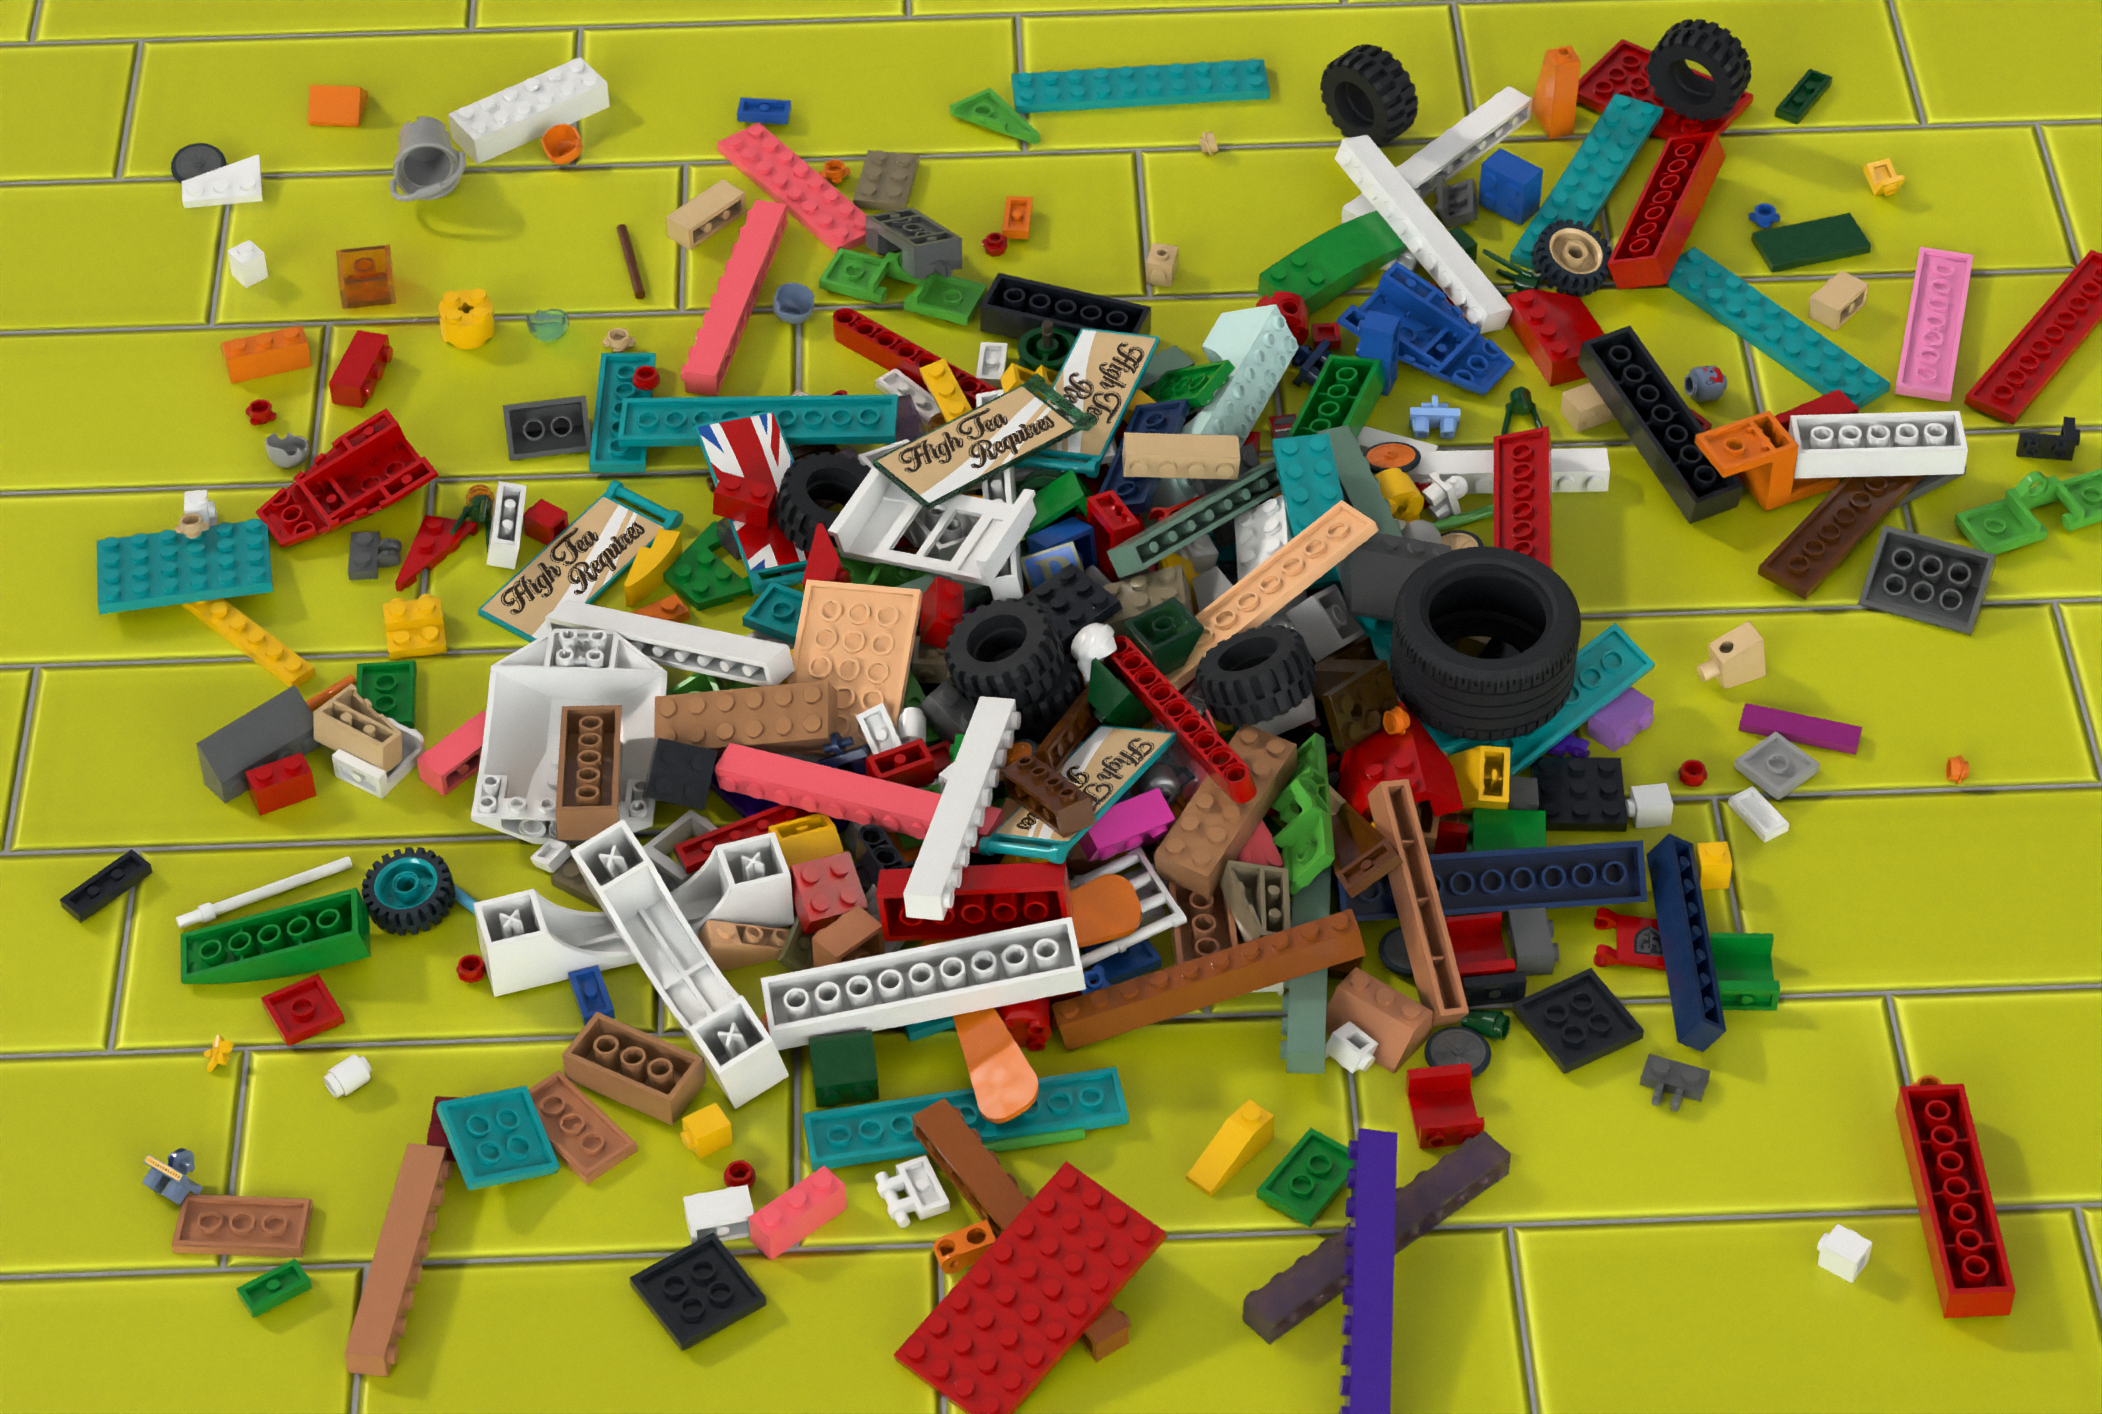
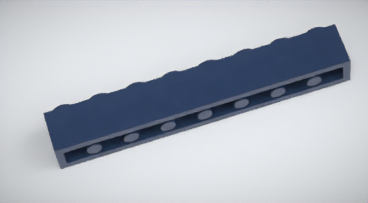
M1668 834L1647 854V861L1677 1041L1685 1046L1704 1052L1726 1032L1694 847L1692 843Z

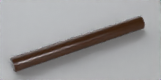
M620 224L616 229L634 294L637 299H643L646 294L628 229L625 224Z

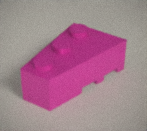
M1158 787L1113 805L1078 842L1088 861L1096 859L1106 860L1115 854L1157 843L1161 837L1169 832L1168 828L1175 821V817Z

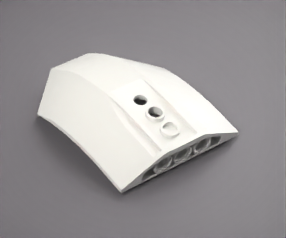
M555 628L491 665L484 736L471 821L532 844H544L549 838L557 840L556 795L562 706L622 705L623 749L620 820L624 819L632 833L652 827L656 801L642 798L654 746L655 696H665L667 693V671L616 631L599 629ZM558 840V841L563 842V843H566V844H568V845H581L582 843L586 842L587 840H578V841Z

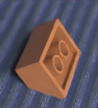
M1355 967L1337 986L1327 1006L1326 1034L1331 1036L1332 1032L1347 1022H1352L1378 1043L1373 1054L1375 1057L1374 1062L1395 1074L1431 1036L1433 1011Z

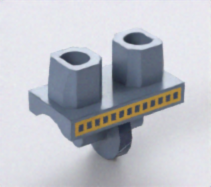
M180 1148L171 1152L168 1155V1165L149 1154L143 1162L151 1167L142 1183L159 1194L162 1192L163 1196L178 1205H181L189 1191L199 1195L203 1189L201 1185L186 1176V1174L195 1169L194 1154L188 1149Z

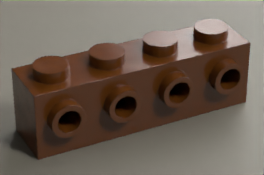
M1034 755L1023 756L1017 759L1015 763L1001 769L1007 795L1061 837L1065 838L1096 824L1093 814L1096 807L1092 797L1082 792L1076 784L1070 783L1061 773H1057L1046 762L1043 763Z

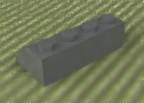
M294 685L196 743L204 784L225 804L249 790L246 771L300 752L305 756L322 745L314 740L313 714L298 688Z

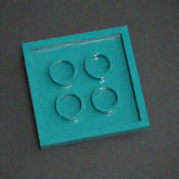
M527 1086L438 1103L436 1107L437 1114L468 1190L557 1173L560 1167Z

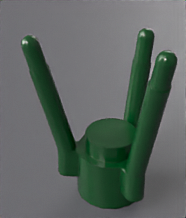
M1486 249L1483 250L1484 255L1518 273V275L1501 269L1496 270L1497 274L1515 281L1513 289L1518 290L1517 292L1529 289L1538 290L1539 277L1533 276L1532 272L1523 270ZM1499 291L1504 298H1507L1509 294L1517 293Z
M1522 386L1513 389L1510 393V402L1505 405L1506 413L1501 435L1507 434L1513 412L1519 416L1527 415L1530 412L1536 427L1542 428L1543 425L1537 413L1536 404L1532 402L1531 392Z
M488 495L474 496L471 499L470 506L463 508L462 514L450 530V534L454 535L467 517H470L477 524L485 523L487 553L493 506Z

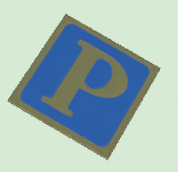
M1074 541L1019 558L1030 591L1071 563L1085 573Z

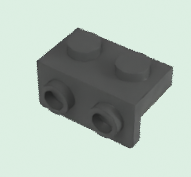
M1443 176L1438 177V188H1435V195L1438 200V204L1435 205V212L1438 219H1443L1448 229L1476 220L1477 185L1473 178L1448 186Z

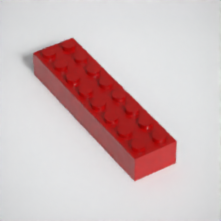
M1716 131L1669 137L1607 263L1617 289H1635L1643 286L1667 284L1726 158Z
M1964 1083L1900 1086L1895 1113L1943 1317L1960 1318L2010 1315L2015 1287Z

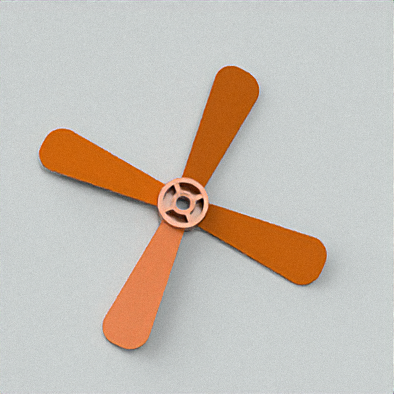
M883 829L906 862L917 859L922 845L903 851L896 832L892 833ZM1105 874L1070 891L1073 905L1072 921L1078 948L1127 937L1135 932L1141 923L1142 910L1135 889L1127 879L1120 875ZM962 938L922 940L923 943L921 944V946H927ZM995 1008L952 1016L978 1108L983 1119L990 1123L1000 1124L1010 1121L1028 1110L1035 1102L1039 1093L1038 1078ZM765 1012L761 1017L760 1022L770 1035L767 1022V1015Z

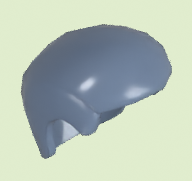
M785 283L778 287L774 297V312L780 320L790 324L804 323L811 317L814 309V294L809 288L799 283Z

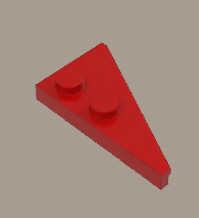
M425 515L395 581L396 591H403V589L410 587L417 581L416 575L425 568L428 570L433 569L449 553L456 551L460 547V541L467 535L475 536L478 533L477 522L464 521L457 532L451 535L450 530L457 519Z

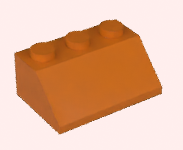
M302 325L221 342L220 345L231 384L312 367L308 342Z

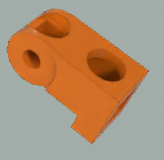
M986 1219L939 1238L934 1243L933 1250L941 1270L952 1274L962 1270L967 1265L975 1264L996 1239Z

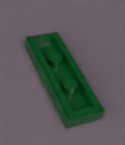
M1809 69L1775 109V117L1798 125L1830 87L1832 77Z

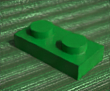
M293 1259L236 1288L239 1299L250 1315L255 1318L311 1289L312 1285L311 1280L297 1260Z

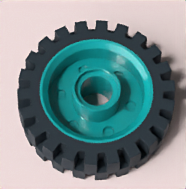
M406 847L404 854L401 853L400 849L393 851L394 857H390L388 853L382 856L383 863L379 861L373 863L374 870L368 869L366 872L367 879H363L362 882L363 900L374 924H377L382 930L386 928L390 934H394L397 930L401 936H406L407 930H410L412 935L418 934V928L420 927L423 928L424 932L430 930L429 923L431 922L437 926L441 922L439 916L446 918L449 914L448 908L453 907V898L456 897L454 881L443 858L439 855L436 856L435 852L431 850L426 853L425 849L420 847L417 848L416 853L412 847Z

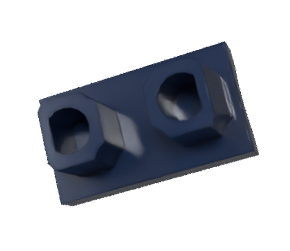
M1323 339L1313 353H1311L1310 346L1298 345L1299 348L1291 362L1294 367H1301L1300 373L1292 382L1294 385L1300 387L1303 382H1306L1313 387L1321 371L1316 365L1322 369L1329 354L1333 355L1327 351L1330 345L1329 341Z
M839 732L831 733V743L823 745V750L825 754L833 751L835 754L819 759L816 764L842 770L841 765L849 762L853 773L866 774V757H869L868 755L872 752L869 744L846 750L845 747L854 745L853 738L850 736L842 739Z

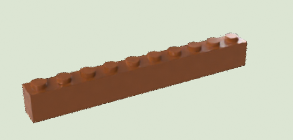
M1351 908L1053 1004L1052 1007L1066 1050L1070 1051L1365 956L1366 952Z
M943 1098L912 1115L913 1135L982 1221L988 1220L994 1236L998 1238L1032 1198L1028 1195H1023L1014 1176L1011 1173L1006 1174L1001 1168L996 1154L992 1150L988 1151L982 1144V1139L974 1128L970 1129L964 1122L961 1111L956 1106L952 1107ZM1111 1301L1078 1340L1095 1362H1098L1129 1343L1131 1323L1127 1315L1122 1310L1118 1311Z

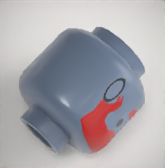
M1714 365L1693 367L1684 379L1685 392L1695 402L1718 400L1727 388L1726 376Z

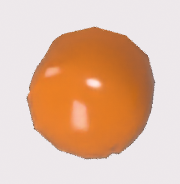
M565 123L555 125L547 130L541 140L548 159L558 165L573 162L580 156L583 147L582 139L576 128Z

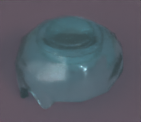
M557 309L537 310L534 318H531L528 314L526 316V323L530 334L541 342H552L559 339L567 332L570 324L567 314Z

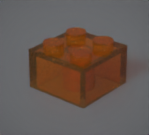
M390 245L336 250L342 309L396 303Z

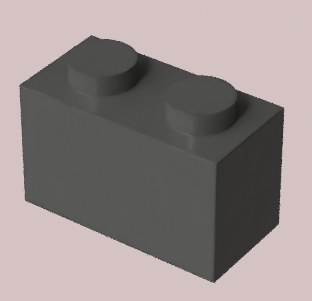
M1545 907L1508 910L1506 931L1511 956L1516 967L1515 972H1525V976L1553 974L1554 961L1559 960V949L1557 943H1552L1554 925L1552 919H1547Z

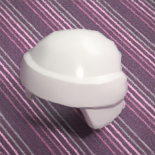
M1089 624L1083 627L1073 639L1071 654L1078 661L1077 667L1083 674L1085 685H1088V681H1090L1091 661L1096 657L1101 662L1117 650L1113 637L1115 631L1108 624Z

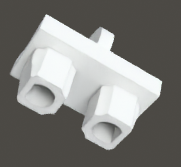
M1435 470L1429 475L1432 484L1422 491L1423 497L1430 504L1427 507L1429 514L1436 521L1444 519L1449 515L1461 514L1458 499L1463 497L1468 491L1466 480L1460 476H1452L1443 482L1440 479L1439 473Z

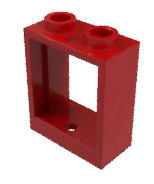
M1112 489L1087 497V524L1094 527L1098 567L1111 583L1119 582L1107 551L1138 534L1140 522Z

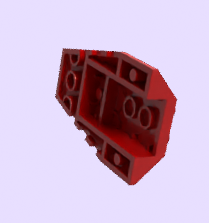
M386 408L338 437L332 443L333 448L326 454L320 453L313 460L315 464L305 473L300 471L293 478L295 482L287 489L282 487L256 511L257 516L262 522L268 525L269 532L281 548L318 538L358 522L391 506L439 476L425 456L421 458L407 441L400 425Z
M1398 701L1399 707L1407 712L1410 718V725L1404 735L1399 733L1390 735L1383 727L1346 752H1342L1337 793L1370 824L1373 821L1367 795L1380 782L1409 779L1414 802L1430 800L1434 817L1464 809L1452 764L1420 720L1406 708L1402 701Z

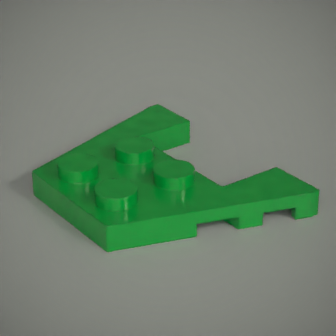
M716 521L712 522L663 573L664 581L698 611L733 602V598L745 594L749 597L754 596L749 576L741 578L713 553V551L731 542V534ZM776 573L760 576L762 580L779 577Z

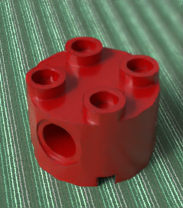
M1285 291L1274 292V296L1269 298L1268 294L1263 296L1256 303V307L1276 304L1281 314L1285 317L1286 324L1292 335L1296 338L1297 344L1303 345L1309 335L1308 305L1304 304V299L1297 294Z
M1049 997L995 1007L996 1012L1019 1047H1027L1032 1052L1045 1049V1042L1049 1040L1052 1034L1049 1020Z

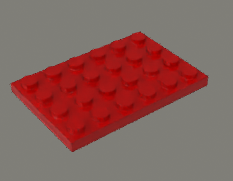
M1621 39L1579 79L1577 93L1578 103L1601 113L1604 112L1615 93L1662 107L1663 116L1651 134L1666 141L1669 137L1716 131L1719 136L1753 103L1754 96L1744 91L1731 111L1715 120L1710 118L1709 121H1699V118L1691 120L1687 119L1686 115L1681 114L1679 116L1674 113V109L1671 107L1667 108L1662 104L1663 100L1660 97L1657 98L1653 91L1654 86H1650L1647 64L1649 63L1648 58L1652 51L1624 39ZM1690 68L1698 76L1707 80H1713L1711 76Z

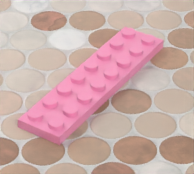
M1920 247L1895 394L1950 402L1973 261L1972 254Z

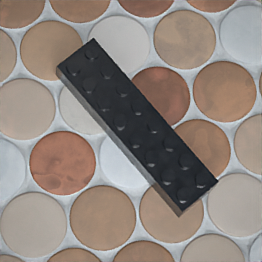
M1631 326L1582 342L1577 364L1689 524L1738 507L1744 485L1736 474L1723 478L1697 447L1695 436L1705 432V430Z

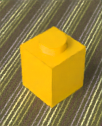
M1728 842L1697 843L1695 858L1701 890L1729 888L1732 859Z
M716 1102L682 1118L683 1132L680 1133L681 1140L686 1149H692L698 1159L733 1144L731 1123Z

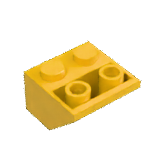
M1480 745L1448 755V760L1454 768L1464 806L1463 810L1452 812L1453 814L1472 815L1473 808L1507 809L1509 804L1510 778L1509 747Z
M817 813L768 827L769 833L775 832L789 870L792 865L844 852L836 826L828 815Z

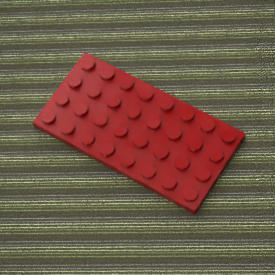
M1066 1161L895 1352L894 1358L966 1414H1013L1166 1240V1232Z

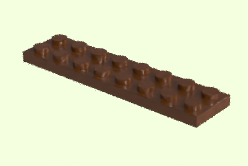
M1926 475L1845 477L1759 565L1758 575L1806 600Z

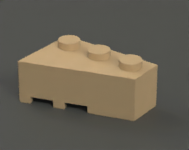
M352 683L313 712L315 741L335 751L341 749L386 771V773L402 761V733L382 713L378 714L372 708V703L367 698L363 699L357 693V688Z

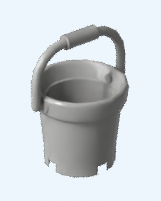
M417 117L416 122L410 124L408 121L399 131L398 153L395 156L393 167L395 179L389 182L390 193L394 199L400 202H409L416 199L420 201L442 198L452 192L460 182L461 175L465 171L466 166L465 153L463 151L457 152L453 149L450 135L441 121L433 117ZM396 185L407 195L398 194Z

